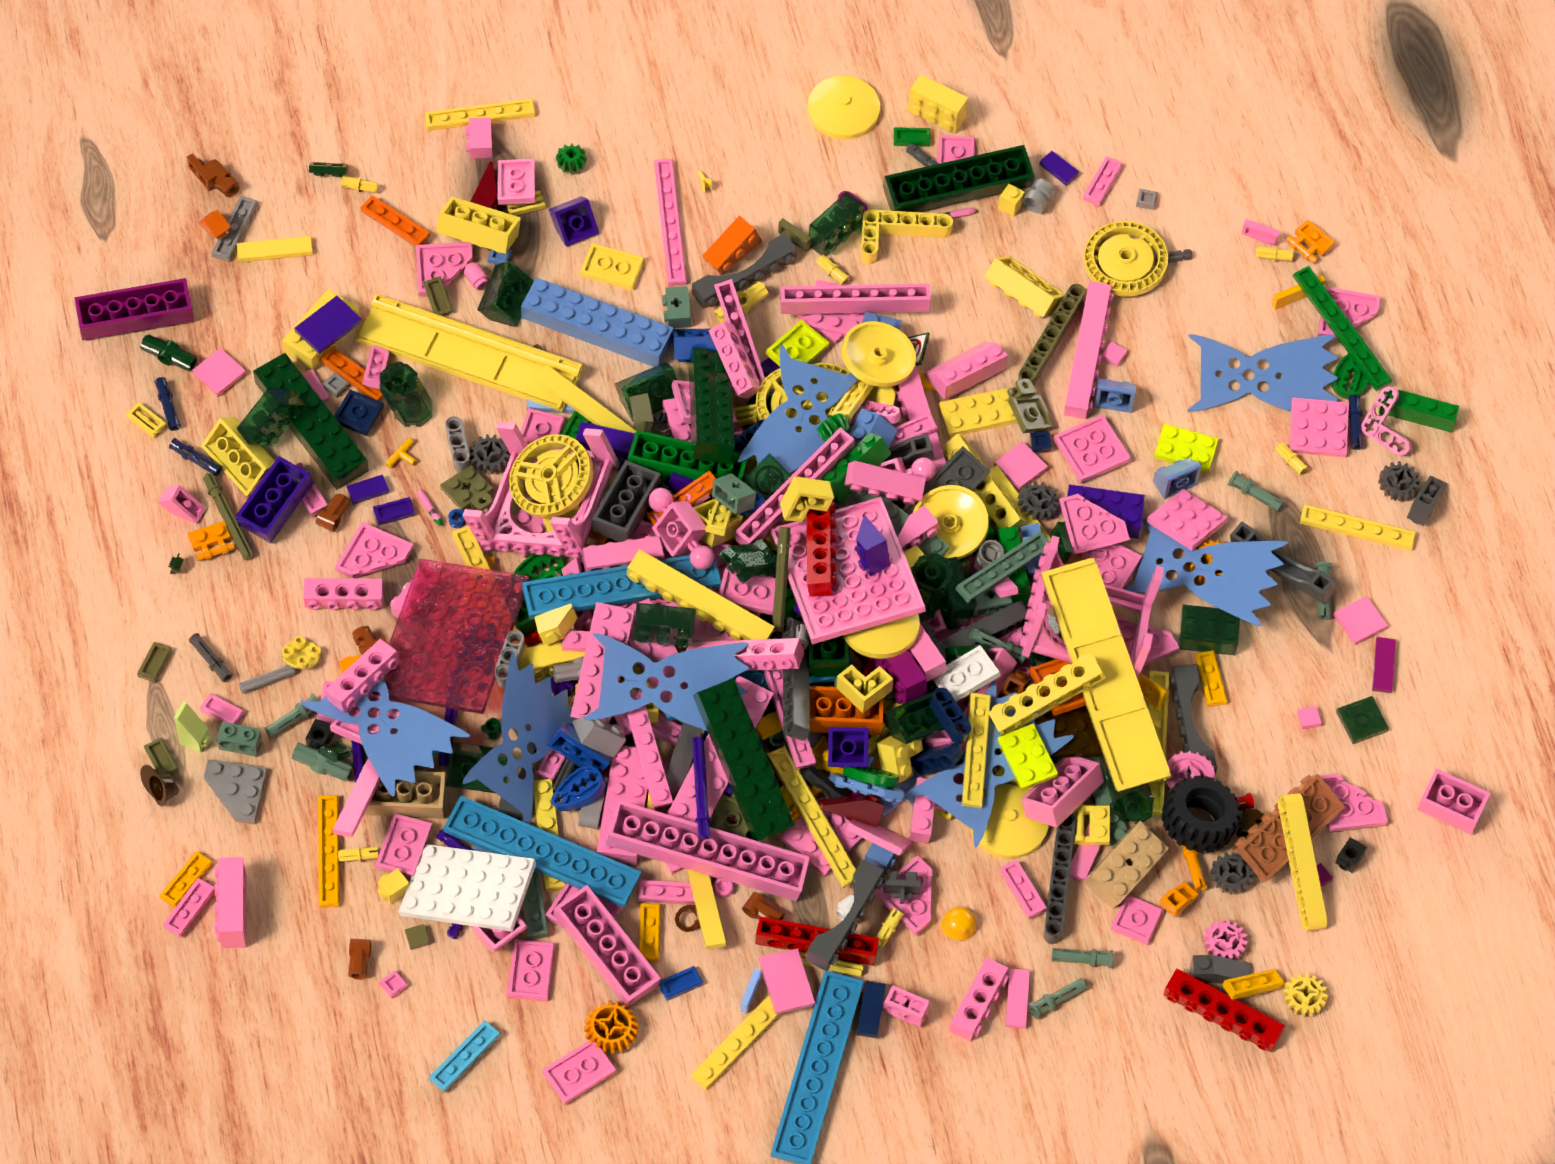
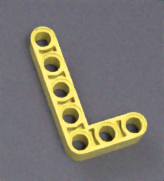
M867 210L863 214L861 260L865 264L876 262L879 234L947 238L952 233L953 219L948 214Z

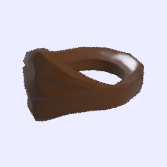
M695 905L683 906L676 913L675 923L681 931L690 932L700 927ZM692 911L696 916L694 924L691 927L682 926L679 921L680 915L683 912Z

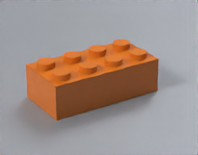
M809 686L810 732L829 733V727L868 728L869 735H882L883 698L866 712L862 713L836 687Z

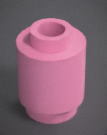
M471 262L466 265L464 275L473 288L482 290L489 285V277L479 263Z

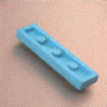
M484 1021L429 1076V1081L445 1093L500 1037V1032Z

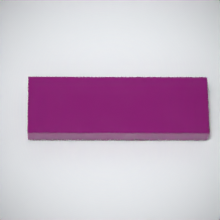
M1376 637L1372 691L1392 693L1396 639Z

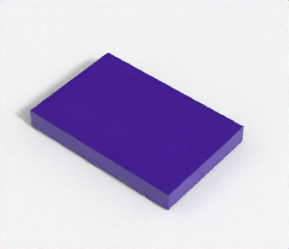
M335 296L294 327V330L320 355L362 323V318L342 299Z

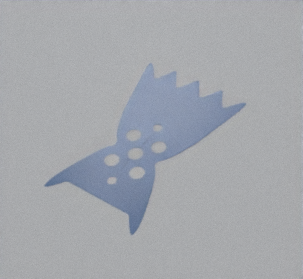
M1194 334L1188 335L1201 347V399L1187 411L1194 412L1212 408L1238 399L1246 393H1251L1268 404L1291 411L1292 398L1325 401L1338 400L1337 397L1323 389L1324 386L1338 379V377L1323 368L1324 365L1338 358L1322 348L1335 335H1324L1279 344L1262 350L1252 357H1247L1240 351L1209 338ZM1232 358H1237L1240 361V366L1236 369L1229 366V360ZM1260 359H1265L1268 361L1269 367L1265 370L1259 369L1257 362ZM1245 370H1252L1255 376L1252 380L1244 379L1243 372ZM1216 371H1221V372H1222V376H1221V377H1217V376L1215 375V372H1216ZM1281 373L1282 378L1276 379L1275 374ZM1232 380L1238 381L1240 383L1239 390H1230L1228 387L1229 382ZM1259 382H1267L1269 389L1266 392L1259 391L1257 389Z
M781 345L779 355L781 376L788 400L778 406L763 421L741 453L738 462L755 455L760 466L771 457L789 475L794 470L800 468L825 443L817 431L818 426L828 419L825 410L833 406L858 378L852 373L845 375L791 359L785 347ZM816 378L818 382L816 384L811 383V379ZM795 385H800L804 388V393L796 395L792 389ZM817 393H826L828 396L827 401H818L816 398ZM803 400H809L812 403L810 410H805L801 407ZM788 408H793L797 411V415L794 418H789L786 416L785 411ZM817 415L821 422L818 425H813L809 422V417ZM797 426L802 427V431L797 432L795 428Z
M1142 519V522L1150 531V536L1133 584L1124 587L1123 590L1134 593L1146 592L1156 566L1164 567L1162 582L1158 590L1184 584L1195 595L1212 606L1249 623L1262 626L1252 611L1271 605L1259 591L1277 585L1267 575L1266 571L1284 565L1271 551L1288 544L1287 541L1228 542L1191 551L1147 523V519ZM1177 548H1181L1185 552L1184 556L1180 559H1176L1172 555L1173 551ZM1204 554L1212 556L1213 560L1210 564H1203L1201 562V557ZM1162 558L1163 563L1157 564L1156 560ZM1186 562H1193L1195 564V569L1192 572L1184 571L1183 565ZM1175 570L1178 574L1177 578L1168 580L1165 576L1166 572ZM1221 570L1222 575L1216 576L1215 571ZM1202 575L1205 577L1206 582L1201 586H1197L1194 584V578Z
M593 633L594 637L605 647L599 707L588 714L584 720L608 718L639 709L647 703H653L669 716L707 731L693 695L749 670L748 666L734 657L736 653L747 647L749 643H732L691 649L673 654L654 663L641 652L606 635ZM638 662L645 666V671L640 675L635 674L632 669L633 665ZM669 665L675 669V675L671 678L665 677L663 674L664 667ZM618 676H623L625 681L619 683L617 681ZM652 676L659 680V685L654 689L649 688L646 684L647 679ZM682 682H686L688 684L687 689L681 688L680 685ZM736 683L740 695L745 694L747 691ZM636 687L642 690V697L638 700L632 699L630 696V691ZM666 690L670 691L673 695L672 700L668 703L660 699L661 693Z
M514 651L509 662L502 703L501 731L503 743L490 750L468 772L463 780V784L479 780L521 811L524 822L530 824L534 784L532 764L542 759L552 750L547 744L558 726L563 721L572 724L575 718L570 717L572 709H569L568 690L566 689L556 696H552L550 676L539 683H535L533 663L519 671ZM526 724L531 725V731L526 730ZM511 728L517 730V740L510 739L508 732ZM529 742H533L536 745L537 751L535 754L528 752L527 745ZM514 748H520L522 751V758L520 760H516L513 757L512 752ZM504 753L508 758V762L504 766L498 762V755ZM519 767L526 770L525 779L518 778L517 769ZM505 776L509 778L508 784H505L503 781Z
M384 678L372 687L367 695L356 702L355 706L359 707L361 712L355 717L350 716L348 711L344 713L328 701L327 696L318 702L300 701L303 706L319 714L345 723L359 725L360 738L366 755L392 796H395L396 779L412 783L416 782L414 765L434 768L432 751L453 753L450 742L451 736L470 737L462 729L425 710L400 702H391ZM373 691H377L380 693V698L377 701H370L368 695ZM371 708H378L380 714L375 718H371L368 716V711ZM397 709L399 716L395 719H390L387 716L388 711ZM371 724H377L380 727L379 732L376 734L368 733L367 729ZM396 728L398 731L396 734H391L390 730Z
M994 680L985 694L991 695L990 711L995 705L1009 701V698L1017 693L997 698L996 682ZM1016 710L1009 711L1008 717L1014 716ZM990 715L984 779L986 796L983 798L981 809L962 806V801L958 802L956 800V796L963 793V784H956L953 777L957 773L964 774L966 743L963 756L964 762L961 765L953 766L951 769L934 775L914 787L905 796V798L925 795L973 829L975 847L981 842L990 818L995 798V786L1015 779L1003 752L1000 755L994 753L996 748H1000L997 738L1002 735L997 730ZM1034 719L1020 727L1023 728L1034 723L1049 756L1066 745L1074 737V735L1054 738L1055 719L1037 725ZM994 766H1002L1005 773L1000 777L994 776L992 773Z

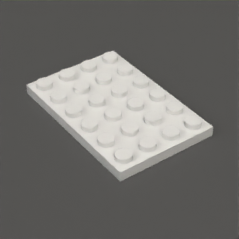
M425 844L414 876H411L410 886L404 895L399 914L404 917L513 932L536 866V861L532 858Z

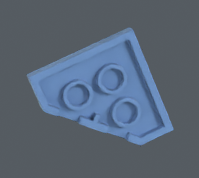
M830 773L829 780L836 787H848L859 790L861 794L877 795L884 797V800L896 802V799L903 800L904 792L898 787L877 786L849 778L842 773Z

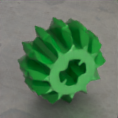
M571 143L570 146L564 144L563 148H559L556 155L557 166L562 168L563 173L569 171L570 174L573 171L579 173L580 169H584L587 162L585 150L581 149L580 145L574 146Z
M838 413L824 420L818 426L817 431L821 439L826 442L839 428L848 432L851 426L847 418L842 413Z

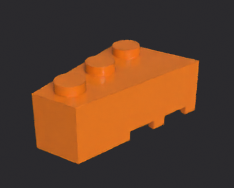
M739 215L702 257L706 263L722 275L760 244L762 239L756 229Z

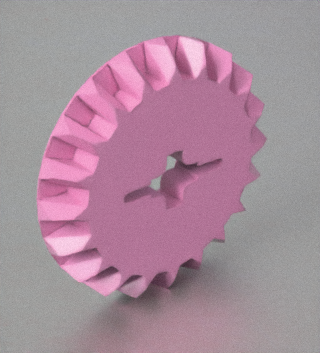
M1181 751L1180 754H1174L1172 758H1168L1167 764L1172 777L1165 782L1171 789L1178 781H1183L1184 778L1188 777V766H1190L1191 778L1194 776H1201V778L1207 776L1211 777V780L1215 778L1214 766H1212L1211 761L1207 760L1205 755H1199L1198 752L1194 754L1191 751L1188 753Z

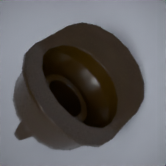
M150 765L142 766L140 776L143 786L159 806H164L168 799L179 793V789L170 774L157 773Z

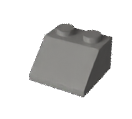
M582 717L572 722L581 744L612 758L615 757L626 741L623 729L616 724L611 725L607 723L604 719L584 720L585 717Z

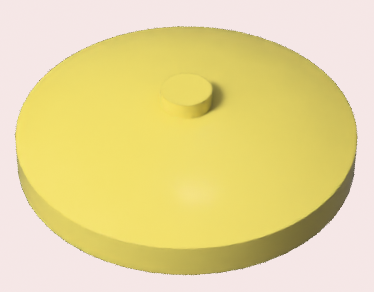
M835 76L820 82L812 90L808 99V115L812 124L821 133L836 139H854L868 133L877 123L880 114V101L875 90L865 81L852 76Z
M870 321L854 326L846 334L841 347L842 359L847 369L859 380L873 386L891 387L904 382L911 375L916 363L915 349L909 338L899 329L882 322Z
M946 485L935 488L926 493L922 501H919L915 506L913 513L925 505L939 522V530L936 536L950 546L948 552L940 560H958L967 557L975 552L986 538L989 528V517L986 507L977 494L965 487Z
M919 615L908 616L843 635V637L853 650L864 656L877 659L895 657L907 651L915 643L919 634Z
M1015 784L995 786L992 811L983 838L979 843V846L984 851L1003 859H1017L1033 853L1041 846L1046 838L1049 825L1025 817L1021 799L1030 791L1029 789L1021 791L1019 785ZM986 790L983 792V798L986 796Z

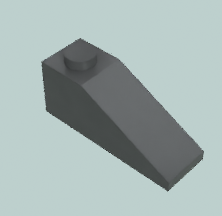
M1430 475L1414 499L1407 518L1415 524L1424 526L1447 483Z
M1193 955L1190 963V973L1192 977L1204 983H1223L1224 980L1250 975L1251 963L1214 955Z

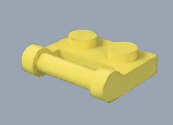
M1081 804L1074 811L1076 814L1074 844L1110 845V806H1085ZM1090 814V836L1085 837L1084 815Z

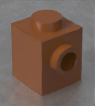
M1013 670L1007 676L1001 693L1005 695L1015 692L1021 694L1026 691V685H1029L1031 678L1023 671Z

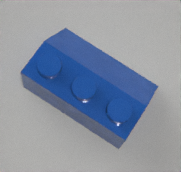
M712 328L673 329L674 359H678L679 362H688L693 347L717 351L708 331Z
M565 721L558 726L547 744L548 747L577 766H593L600 772L609 765L612 758L581 744L573 724L566 723Z

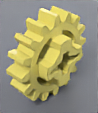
M1300 973L1297 974L1296 979L1291 977L1290 983L1286 982L1283 996H1286L1284 1003H1289L1287 1009L1294 1008V1014L1296 1015L1298 1012H1301L1302 1017L1306 1013L1312 1017L1314 1011L1320 1013L1321 1007L1324 1008L1328 997L1327 994H1324L1327 988L1321 987L1323 981H1315V975L1309 978L1308 973L1305 974V977H1302Z

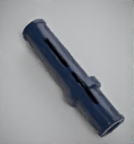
M159 377L154 381L158 390V400L161 401L169 430L176 431L180 429L181 424L173 404V394L169 390L167 379Z
M1350 395L1348 397V418H1350L1351 448L1355 450L1356 446V450H1360L1363 448L1361 428L1363 411L1360 409V396L1356 395L1355 399V395Z
M176 438L170 442L169 449L182 455L183 459L190 460L206 471L212 472L216 477L221 473V465L195 451L191 445L187 446ZM182 449H184V450H186L187 452L191 453L193 456H191L190 454L186 453V452L183 451ZM198 459H201L202 461L206 462L207 464H209V466L199 461Z

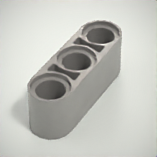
M452 416L445 422L446 436L453 467L457 472H460L470 466V454L463 423L459 417Z
M512 630L507 634L495 668V680L500 688H505L507 677H500L508 673L510 661L506 659L511 658V654L514 651L517 667H519L525 649L524 635L519 630ZM513 641H520L517 644L512 643Z
M604 776L606 785L602 795L592 803L581 807L579 826L599 829L609 776Z

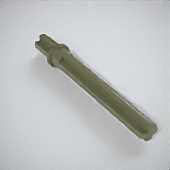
M212 472L210 474L206 473L203 480L208 488V494L212 496L243 559H251L254 554L222 492V486L218 484Z
M779 527L778 544H776L778 549L772 625L775 626L774 632H783L788 558L789 548H791V545H789L791 528Z

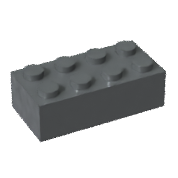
M626 460L592 518L593 532L619 542L631 539L650 507L649 496L651 492L661 488V473Z

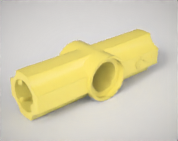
M757 282L744 292L737 293L739 302L745 303L741 305L744 315L750 311L752 306L769 295L762 282ZM722 307L714 311L720 323L726 322Z

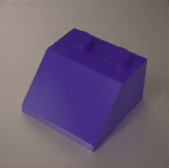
M581 196L549 209L554 227L565 246L599 234L587 198Z
M864 517L856 537V552L860 558L858 561L860 568L863 571L866 570L872 576L891 565L886 539L867 517Z
M829 727L828 767H868L869 729Z

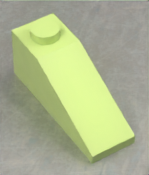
M183 701L174 716L179 744L201 753L203 748L208 746L211 739L208 727L192 708Z

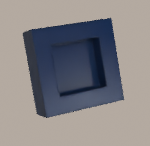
M1049 431L1030 433L1031 448L1034 453L1051 451Z

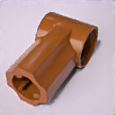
M341 493L335 494L328 506L320 510L315 523L334 532L340 524L341 516L350 505V500Z
M753 892L742 907L743 912L754 919L761 916L782 920L785 916V912L768 903L767 899L758 892Z
M350 939L348 976L353 979L361 980L366 978L368 958L371 955L370 939Z

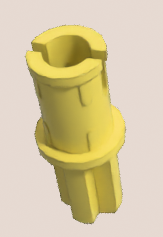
M344 175L342 177L341 187L357 190V192L363 190L376 193L378 191V183L364 181L361 177L359 179Z
M1258 246L1255 255L1258 258L1273 259V261L1283 260L1291 262L1293 250Z
M824 255L817 259L816 263L827 272L828 276H832L838 281L840 285H845L850 277L838 268V264L832 263Z
M1284 443L1277 445L1275 450L1286 461L1287 465H1290L1299 475L1307 471L1308 466L1297 457V453H1293Z
M357 846L356 849L339 850V861L358 860L361 862V860L378 859V846L359 848Z
M893 908L885 923L882 922L883 926L876 938H879L878 945L881 947L886 945L893 931L896 932L895 928L902 916H904L902 912Z

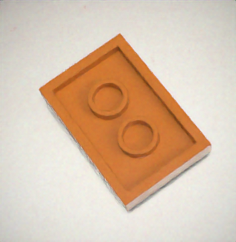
M1055 659L1031 667L1029 673L1035 684H1038L1047 675L1059 672L1069 662ZM1061 681L1059 687L1066 686L1068 681ZM1050 690L1044 691L1042 696L1047 697L1050 694ZM1082 692L1051 709L1053 715L1056 716L1086 706Z

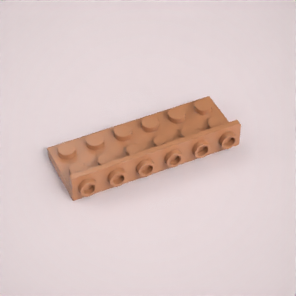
M1319 774L1307 775L1300 781L1301 785L1298 788L1294 787L1287 793V795L1295 793L1302 795L1311 839L1345 808ZM1278 802L1274 805L1275 810L1261 817L1262 822L1259 825H1253L1248 830L1249 834L1246 837L1242 836L1234 843L1236 846L1231 850L1233 853L1238 852L1263 883L1267 882L1289 861Z

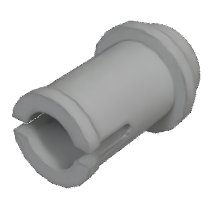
M800 624V626H796V638L800 639L803 650H805L809 645L807 639L808 632L805 625Z

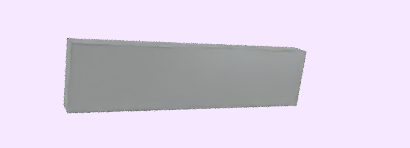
M240 196L228 220V224L231 226L227 230L229 233L218 240L212 251V257L230 262L237 248V243L240 242L258 206L257 200Z

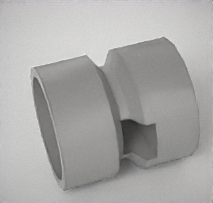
M1036 179L1030 190L1023 197V205L1033 213H1041L1047 206L1048 201L1054 196L1055 189L1048 181Z
M995 540L985 541L975 553V564L978 568L983 569L1004 555L1003 547Z

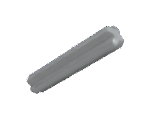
M286 665L239 683V688L242 694L293 676L296 674L294 667Z

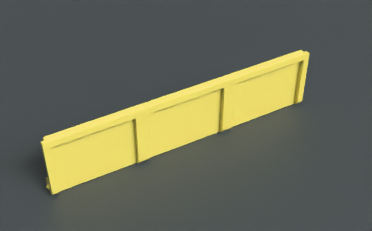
M375 294L372 300V309L355 339L358 343L387 349L390 354L524 400L536 402L559 412H563L566 403L535 381V377L548 365L576 386L584 366L579 362L379 294Z
M1089 558L1042 572V580L1071 663L1073 664L1078 661V658L1084 654L1092 653L1106 677L1104 680L1084 690L1082 694L1117 792L1153 781L1161 782L1171 778V772L1095 558ZM1079 671L1076 677H1082L1085 671Z

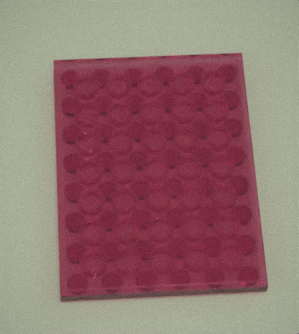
M420 558L389 645L397 651L400 660L397 667L384 676L389 698L484 714L496 680L495 668L507 634L514 628L524 599L522 582L530 581L529 576ZM372 692L373 695L380 696L379 692Z

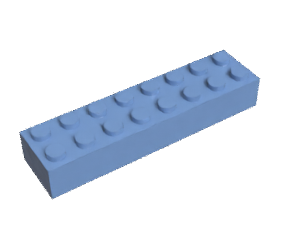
M537 277L521 305V316L525 320L658 369L673 341V327Z

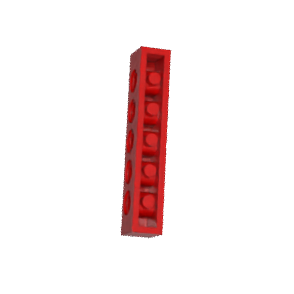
M835 502L831 503L827 511L809 509L807 512V586L809 597L833 595V587H836V576L833 575V572H836V562L833 560L836 557V548L832 546V543H836L835 531H832V528H836L835 517H832V514L836 513Z
M759 916L755 944L784 950L798 948L799 951L807 953L815 937L831 929ZM849 934L847 938L848 943L843 951H839L838 959L874 966L879 938Z
M1177 968L1164 990L1163 996L1170 1002L1179 1003L1187 1011L1196 1012L1206 1021L1220 1025L1223 1030L1237 1034L1242 1040L1256 1044L1263 1051H1273L1285 1027L1284 1024L1236 999L1232 1000L1229 995ZM1187 990L1191 995H1185L1182 991ZM1206 1000L1209 1002V1004L1204 1005L1200 1001ZM1223 1009L1227 1014H1221L1218 1010ZM1237 1019L1244 1020L1245 1024L1238 1023ZM1254 1029H1261L1264 1033H1257Z

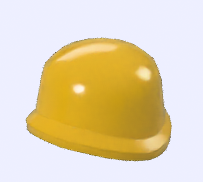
M965 907L951 908L942 919V931L950 939L958 941L968 940L976 931V919L973 913Z

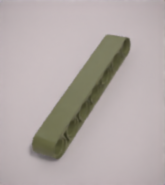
M1073 284L1068 288L1020 369L1018 379L1028 378L1033 386L1036 384L1083 304L1085 289L1082 285Z

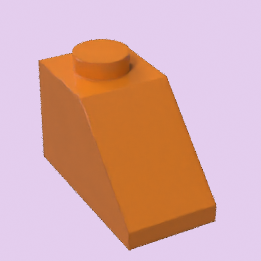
M218 209L198 221L200 226L213 239L217 237L219 239L223 238L229 233L227 230L231 227Z

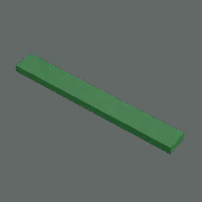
M1310 266L1295 272L1292 277L1375 391L1391 384L1393 380Z

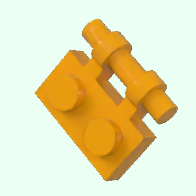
M1309 220L1305 221L1295 230V235L1298 236L1296 239L1291 235L1286 239L1291 244L1290 247L1292 249H1297L1304 259L1310 260L1313 264L1318 260V257L1314 255L1315 252L1323 256L1335 244L1330 237ZM1305 242L1310 248L1307 249L1302 243Z
M225 521L188 532L194 552L202 550V552L195 554L197 561L209 560L212 556L221 553L224 555L228 551L235 549L233 542L225 544V542L231 541ZM218 545V547L208 549L209 547Z

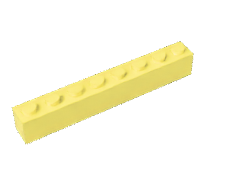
M640 549L627 567L626 575L630 580L635 583L640 582L649 591L661 594L668 602H675L682 610L694 613L701 621H708L713 624L715 629L729 633L734 640L770 639L774 632L775 626Z

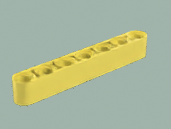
M1300 793L1281 795L1278 797V809L1301 924L1305 931L1325 929L1327 926V916L1303 797Z

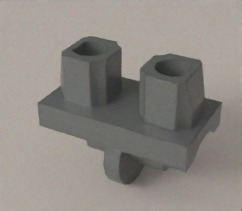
M888 871L887 878L884 880V893H891L892 898H900V904H904V898L912 899V894H920L921 881H918L917 872L906 873V880H898V872Z

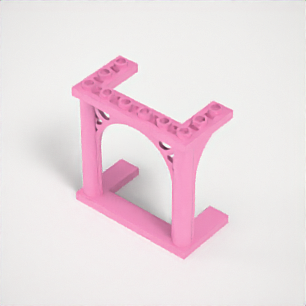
M498 422L496 429L511 457L492 506L485 515L483 511L467 509L464 510L462 515L479 546L484 550L582 558L583 548H586L585 543L592 527V518L600 505L612 469L618 470L620 465L604 431L587 428L584 430L583 436L591 451H587L591 456L593 468L595 469L590 489L576 515L572 519L552 517L550 524L554 531L530 533L520 529L512 520L511 507L514 499L509 484L512 466L518 455L528 445L516 423ZM513 528L511 533L502 534L504 530Z
M1052 535L1050 542L1045 543L1043 549L1045 555L1040 556L1038 563L1040 569L1036 568L1033 580H1036V582H1033L1030 591L1033 595H1030L1028 606L1031 609L1028 608L1025 616L1028 622H1025L1022 631L1025 635L1022 636L1020 647H1023L1021 655L1029 657L1030 653L1034 652L1071 663L1064 641L1056 635L1049 624L1048 610L1051 607L1050 600H1045L1046 597H1049L1041 574L1042 572L1065 566L1058 554L1060 537ZM1156 566L1145 595L1104 584L1112 605L1139 612L1131 659L1137 679L1151 649L1153 634L1147 633L1151 606L1162 582L1164 567Z

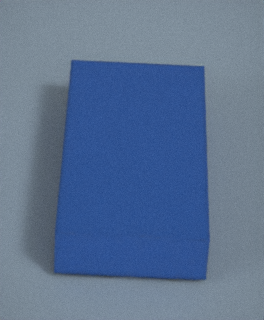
M695 966L667 977L659 983V988L666 1001L703 986V981Z

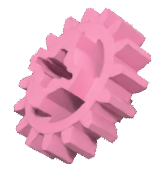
M1219 919L1218 925L1212 922L1211 928H1206V934L1203 937L1205 941L1204 948H1209L1207 954L1213 953L1214 956L1228 959L1234 957L1238 960L1240 954H1244V947L1247 946V941H1245L1247 934H1241L1243 927L1237 928V922H1234L1232 925L1229 919H1227L1226 923Z

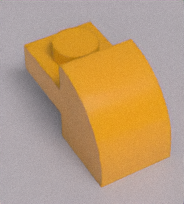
M1183 881L1178 887H1173L1160 899L1159 905L1176 918L1183 913L1188 905L1197 899L1199 894Z

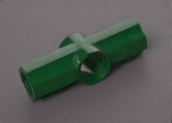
M149 334L144 336L140 345L141 350L156 356L163 364L168 366L173 364L189 372L195 368L198 360L197 356L182 350L175 342L170 340L165 342Z

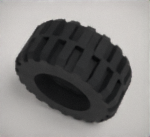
M1201 776L1187 777L1183 781H1178L1170 790L1161 815L1164 829L1169 831L1168 835L1170 838L1175 839L1179 846L1183 845L1190 851L1194 849L1198 853H1203L1204 851L1207 853L1214 852L1215 849L1217 851L1231 841L1241 819L1240 804L1236 802L1237 797L1234 793L1231 794L1229 787H1224L1221 784L1222 782L1211 780V777L1207 776L1205 778H1201ZM1198 807L1204 809L1213 816L1215 821L1200 820L1193 816L1187 808Z

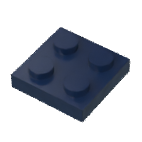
M350 389L334 417L341 426L367 436L383 410L384 403Z

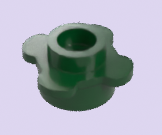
M178 553L177 557L172 556L168 566L172 568L170 574H172V571L178 573L184 559L179 557L180 553Z
M490 718L485 722V725L481 726V731L485 732L491 740L496 739V736L502 733L500 722L496 718Z

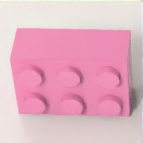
M1436 768L1417 810L1472 835L1491 793Z

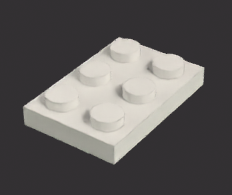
M978 646L947 664V672L932 679L937 688H946L957 702L1001 675L983 648Z

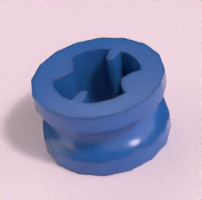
M454 509L449 513L450 526L461 528L465 525L466 521L462 516L464 511ZM458 516L460 518V521H456L454 517Z

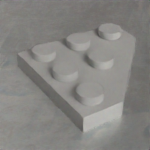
M208 759L204 774L205 782L211 787L216 797L226 807L235 822L255 824L267 769Z

